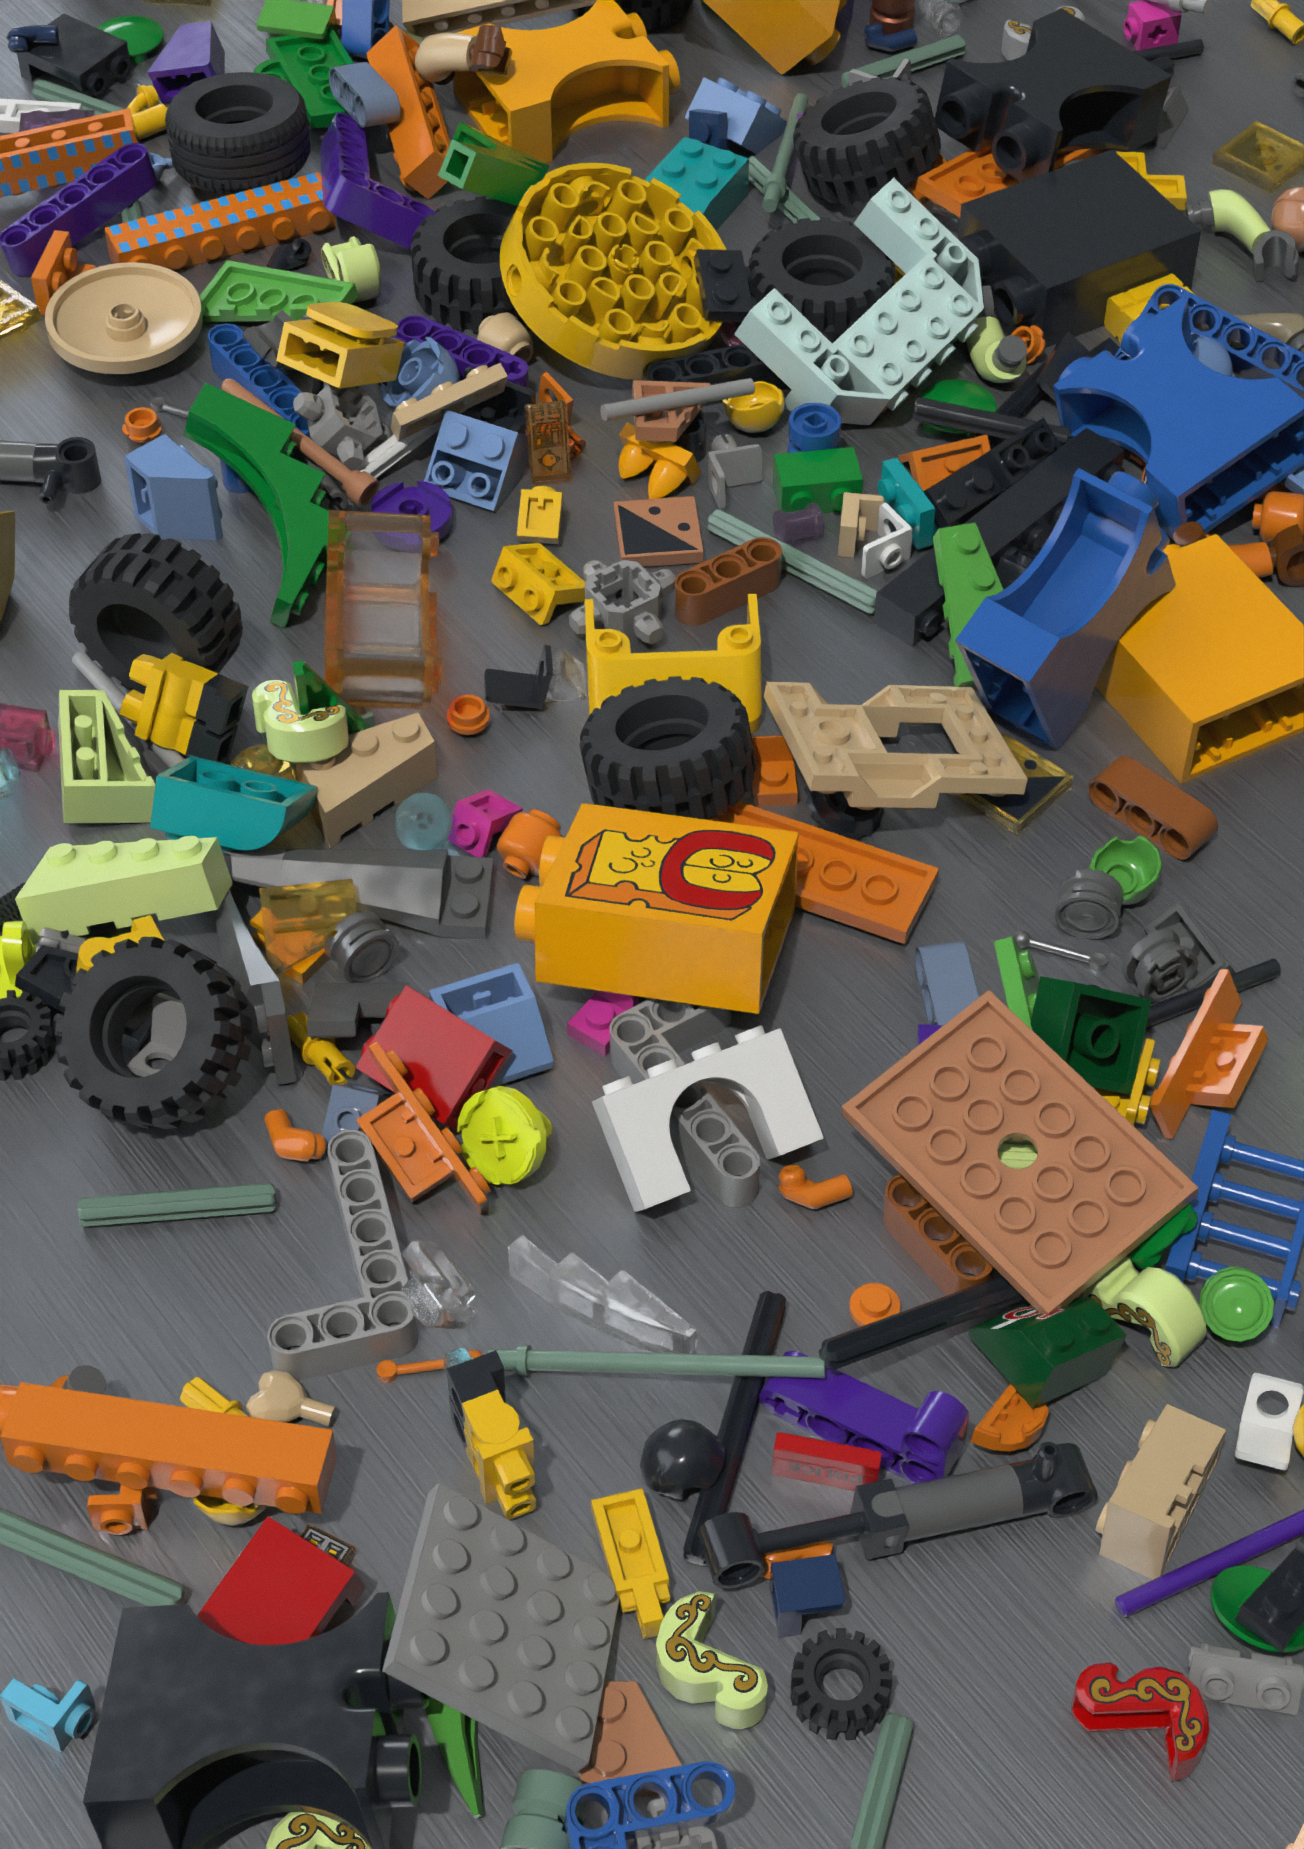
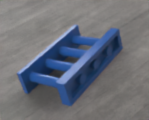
M1212 1110L1191 1180L1199 1187L1197 1197L1192 1200V1207L1198 1213V1221L1193 1229L1185 1234H1180L1172 1243L1165 1270L1176 1275L1184 1283L1185 1280L1195 1282L1196 1278L1206 1280L1217 1272L1218 1269L1229 1267L1201 1258V1252L1194 1251L1196 1240L1206 1242L1207 1238L1286 1260L1281 1281L1259 1275L1270 1288L1273 1300H1275L1273 1317L1269 1325L1279 1328L1284 1309L1295 1311L1302 1282L1294 1280L1293 1276L1304 1238V1196L1302 1201L1238 1184L1224 1180L1225 1174L1216 1171L1219 1162L1229 1165L1231 1160L1304 1181V1161L1236 1142V1136L1227 1134L1232 1115ZM1222 1199L1296 1220L1292 1240L1214 1219V1213L1205 1211L1207 1202L1218 1203V1200Z

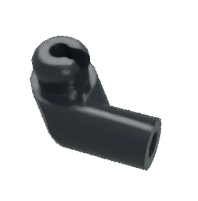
M300 238L294 240L293 243L281 245L273 252L267 267L287 271L303 266L309 260V255L312 251L311 245L306 240Z

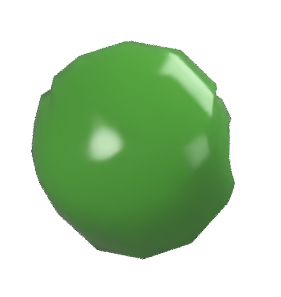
M1138 836L1134 840H1121L1118 837H1114L1104 847L1094 853L1089 869L1102 871L1113 876L1121 884L1124 891L1122 905H1132L1153 893L1163 864L1159 849L1147 838Z

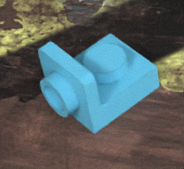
M15 1678L10 1681L0 1694L1 1702L10 1722L61 1753L73 1738L78 1739L86 1732L95 1713V1702L90 1687L81 1680L75 1682L61 1702L51 1691L42 1685L34 1684L30 1688Z

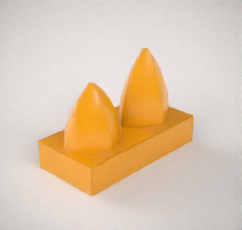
M628 422L619 433V437L624 445L618 462L620 477L622 479L630 478L643 472L650 465L653 466L648 483L649 499H658L668 495L683 481L694 485L702 473L694 454L668 441L651 443L644 440H636L635 427Z

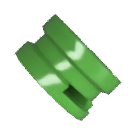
M1229 1266L1218 1269L1217 1272L1206 1279L1200 1289L1199 1305L1205 1317V1322L1215 1334L1226 1340L1241 1342L1255 1338L1267 1328L1273 1317L1274 1301L1270 1288L1259 1275L1245 1267Z

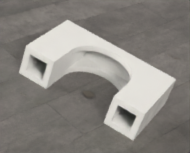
M761 1025L735 1035L738 1045L721 1050L719 1042L691 1052L694 1059L691 1063L677 1067L675 1060L672 1059L647 1069L650 1078L633 1084L630 1076L602 1086L605 1096L592 1101V1104L634 1212L647 1209L691 1191L671 1140L669 1122L675 1101L692 1084L710 1083L719 1085L731 1091L741 1100L748 1111L767 1160L824 1138L781 1028L765 1033Z

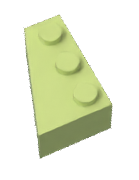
M59 690L58 731L63 823L151 822L155 783L151 776L147 777L142 768L140 755L136 748L131 747L124 734V726L105 691Z

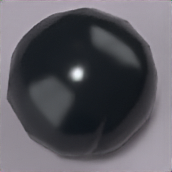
M684 1419L668 1422L651 1433L645 1441L640 1463L643 1479L653 1492L675 1499H683V1491L688 1487L694 1486L708 1489L714 1484L724 1466L725 1448L719 1437L698 1422Z

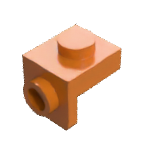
M121 1485L120 1494L88 1496L87 1509L93 1529L113 1535L126 1534L131 1530H148L150 1499H158L160 1489L152 1487L131 1489Z

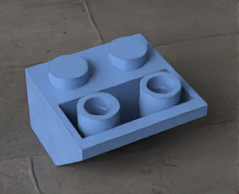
M704 77L684 118L689 120V111L694 109L727 112V140L755 154H758L784 134L787 121L780 117L781 109L768 103L766 99L750 91L746 93L738 89V86L719 77L717 83Z
M445 410L424 482L437 485L449 497L497 512L524 475L530 455L529 438L527 435Z
M163 434L124 456L135 518L153 534L160 535L161 539L217 541L223 537L221 526L223 513L218 504L216 488L218 487L217 478L208 466H202L196 461L186 447L177 445L166 434Z
M519 962L429 990L430 1000L513 1050L491 1087L554 1067L553 1057L536 997Z

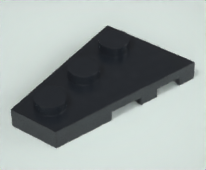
M42 945L16 974L15 987L31 993V996L35 998L39 997L44 1003L64 1013L65 1008L59 1006L64 992L71 995L77 985L72 981V978L76 974L78 953ZM174 991L159 992L180 1000L179 995ZM156 994L142 1001L131 1013L125 1025L122 1045L136 1053L151 1036L153 997Z

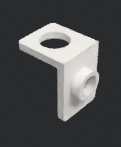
M887 503L879 506L878 535L881 538L865 545L863 548L861 574L865 579L887 569H892L910 559L913 528ZM888 520L894 524L897 531L891 533Z
M1260 1373L1252 1375L1239 1425L1235 1449L1236 1458L1280 1470H1287L1293 1437L1292 1427L1304 1393V1386L1302 1384ZM1266 1391H1278L1287 1398L1289 1406L1281 1414L1270 1415L1260 1409L1257 1403L1258 1397Z

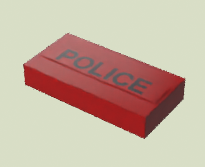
M780 1432L776 1434L773 1448L772 1475L855 1491L858 1485L879 1481L882 1453L876 1450Z

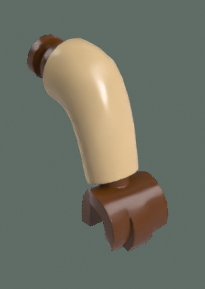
M482 25L479 27L477 36L461 33H439L425 38L415 55V66L419 75L424 80L434 82L437 85L450 83L455 76V71H486L507 75L512 50L505 47L506 41H504L500 26Z

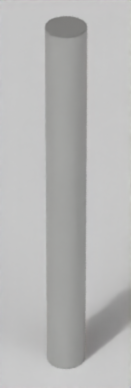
M751 378L604 404L601 405L600 411L604 421L751 395L755 392V385Z

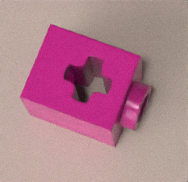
M1146 0L1129 3L1127 18L1123 22L1124 35L1127 40L1131 41L1137 51L1178 43L1182 14L1171 10L1167 5Z

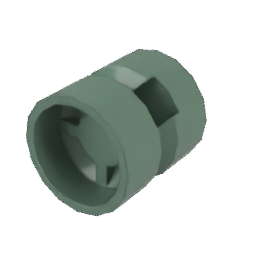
M532 1769L524 1771L519 1777L512 1802V1811L516 1816L511 1817L507 1821L499 1849H569L564 1825L565 1810L571 1794L584 1784L573 1777L551 1770ZM590 1801L581 1803L575 1810L576 1818L582 1826H584Z

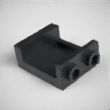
M64 13L48 24L58 26V44H27L28 50L25 53L17 54L22 78L32 82L45 72H48L74 84L77 92L93 98L98 97L131 72L127 41Z

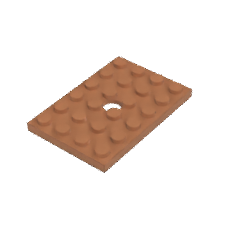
M990 990L982 994L841 1106L842 1116L1039 1313L1050 1315L1071 1303L1198 1195L1199 1187ZM1007 1139L1018 1142L1029 1140L1035 1146L1038 1155L1030 1166L1014 1169L1003 1164L997 1152L1000 1145Z

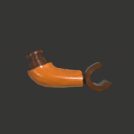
M1187 522L1175 530L1173 540L1176 545L1184 547L1211 535L1204 534V530L1199 523ZM1298 524L1277 533L1269 542V548L1266 542L1228 545L1258 578L1273 575V568H1276L1278 576L1283 583L1289 586L1304 585V539Z

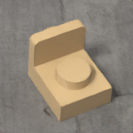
M844 492L838 556L854 558L855 542H864L865 530L878 531L879 506L884 504L885 498L883 496Z

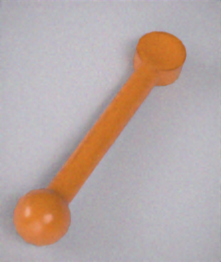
M470 1350L465 1356L396 1365L391 1360H384L377 1365L376 1371L380 1381L390 1383L397 1378V1375L447 1369L483 1354L478 1350Z

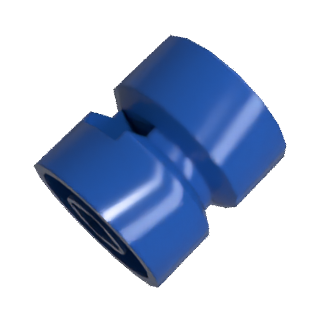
M806 403L795 408L789 416L787 453L840 448L841 416L837 410L822 403Z

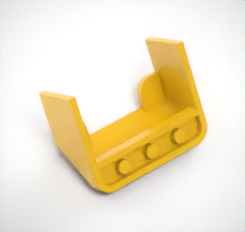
M748 594L747 624L732 625L723 629L717 638V650L631 653L629 638L621 631L595 629L593 599H585L589 715L595 708L600 709L602 702L611 695L618 696L621 694L622 689L631 685L637 687L644 685V681L656 679L657 681L668 680V677L681 676L682 680H690L691 677L703 678L707 684H710L712 681L721 684L727 690L734 693L746 708L751 734L759 729L762 723V668L757 594Z

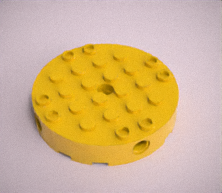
M578 163L563 166L546 173L541 181L534 186L531 185L526 191L503 236L500 248V270L506 292L519 316L553 350L580 366L604 375L622 379L647 380V369L654 362L705 352L723 322L705 321L694 265V256L697 249L726 250V247L707 218L699 210L693 213L679 200L681 194L655 178L648 182L631 175V169L605 163Z

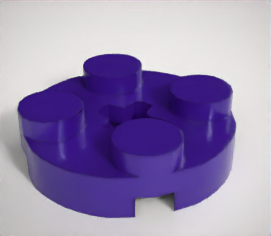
M417 481L418 487L410 486L405 488L404 482H398L383 488L375 495L371 504L372 531L379 539L392 546L401 547L404 553L418 554L425 549V546L442 539L453 528V512L448 494L437 485L429 482ZM404 514H408V515L418 514V515H416V516H405Z

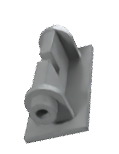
M1202 1642L1201 1647L1190 1646L1188 1679L1199 1688L1203 1700L1297 1715L1304 1685L1303 1664L1293 1663L1291 1656L1281 1658L1251 1653L1250 1659L1240 1658V1651L1209 1646L1207 1642Z

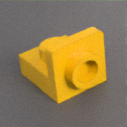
M535 486L532 490L521 489L517 527L518 541L559 544L561 516L564 514L562 492H556L555 489L547 486Z

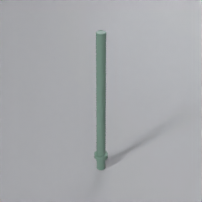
M519 1344L517 1349H488L487 1353L496 1350L504 1370H516L518 1376H529L531 1371L826 1378L827 1367L824 1360L820 1359V1357L532 1350L531 1345Z

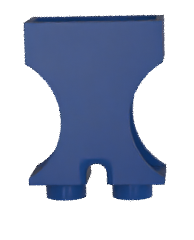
M1183 297L1156 315L1153 313L1141 315L1128 326L1121 339V349L1130 360H1119L1107 350L1099 353L1094 358L1082 357L1072 362L1063 371L1058 382L1053 385L1060 426L1071 430L1070 440L1082 430L1088 428L1112 443L1135 453L1147 464L1145 468L1147 485L1159 500L1158 505L1154 509L1159 527L1172 539L1175 530L1187 522L1199 523L1204 530V534H1206L1304 465V399L1278 377L1268 379L1236 378L1216 372L1201 363L1193 355L1188 301Z
M1078 468L1073 475L1071 488L1061 515L1039 554L1010 586L998 594L988 596L983 600L955 640L987 710L1057 751L1088 710L1090 698L1100 672L1124 631L1150 602L1164 593L1171 592L1176 585L1168 556L1163 552L1170 539L1165 531L1159 527L1154 510L1159 500L1155 493L1137 478L1117 471L1106 483Z

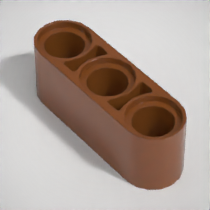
M755 538L678 574L675 579V616L677 620L689 626H698L747 604L748 594H757L758 599L776 590L781 583V545L771 538Z
M1118 757L1093 778L1087 786L1090 799L1100 810L1140 836L1147 838L1152 844L1176 859L1185 860L1189 858L1218 830L1217 819L1207 806L1130 757Z
M901 1174L894 1176L888 1181L885 1188L883 1224L893 1238L945 1295L992 1279L993 1266ZM962 1273H970L975 1276H967Z

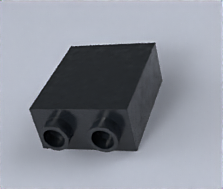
M1113 149L962 203L958 240L979 259L981 286L990 285L994 309L999 321L1006 327L1016 326L1018 328L1027 326L1030 328L1032 325L1040 327L1043 331L1042 338L1046 342L1045 348L1057 344L1061 335L1067 331L1076 337L1105 326L1104 318L1107 299L1114 295L1127 292L1130 289L1170 274H1174L1183 283V287L1187 286L1191 290L1201 230Z

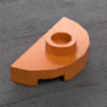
M1010 1383L976 1426L970 1442L989 1450L1010 1452L1026 1448L1040 1437L1049 1409L1045 1403L1032 1408Z

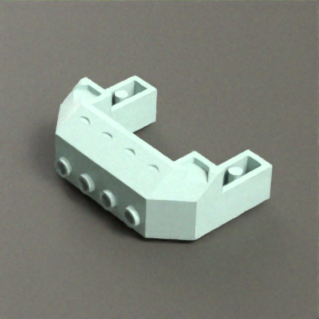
M895 178L870 199L854 222L878 248L906 273L888 292L833 344L775 288L749 311L734 334L792 389L785 398L784 408L792 412L798 406L806 403H822L837 410L841 416V423L871 425L887 408L893 412L907 398L909 393L906 390L911 385L918 388L932 373L929 367L934 362L940 366L956 349L953 344L957 340L964 343L978 328L974 320L984 309L979 259Z

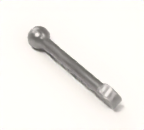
M156 396L150 400L151 409L155 412L165 410L185 418L188 417L189 410L166 403V399L162 396Z
M1024 930L1016 932L1013 936L1021 948L1030 946L1086 962L1094 971H1103L1107 967L1108 957L1101 951H1095L1091 954L1032 938Z

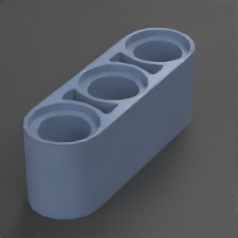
M362 62L330 68L329 82L334 98L362 128L399 122L400 104L395 90L369 63Z
M964 941L916 947V973L928 1024L945 1025L979 998Z

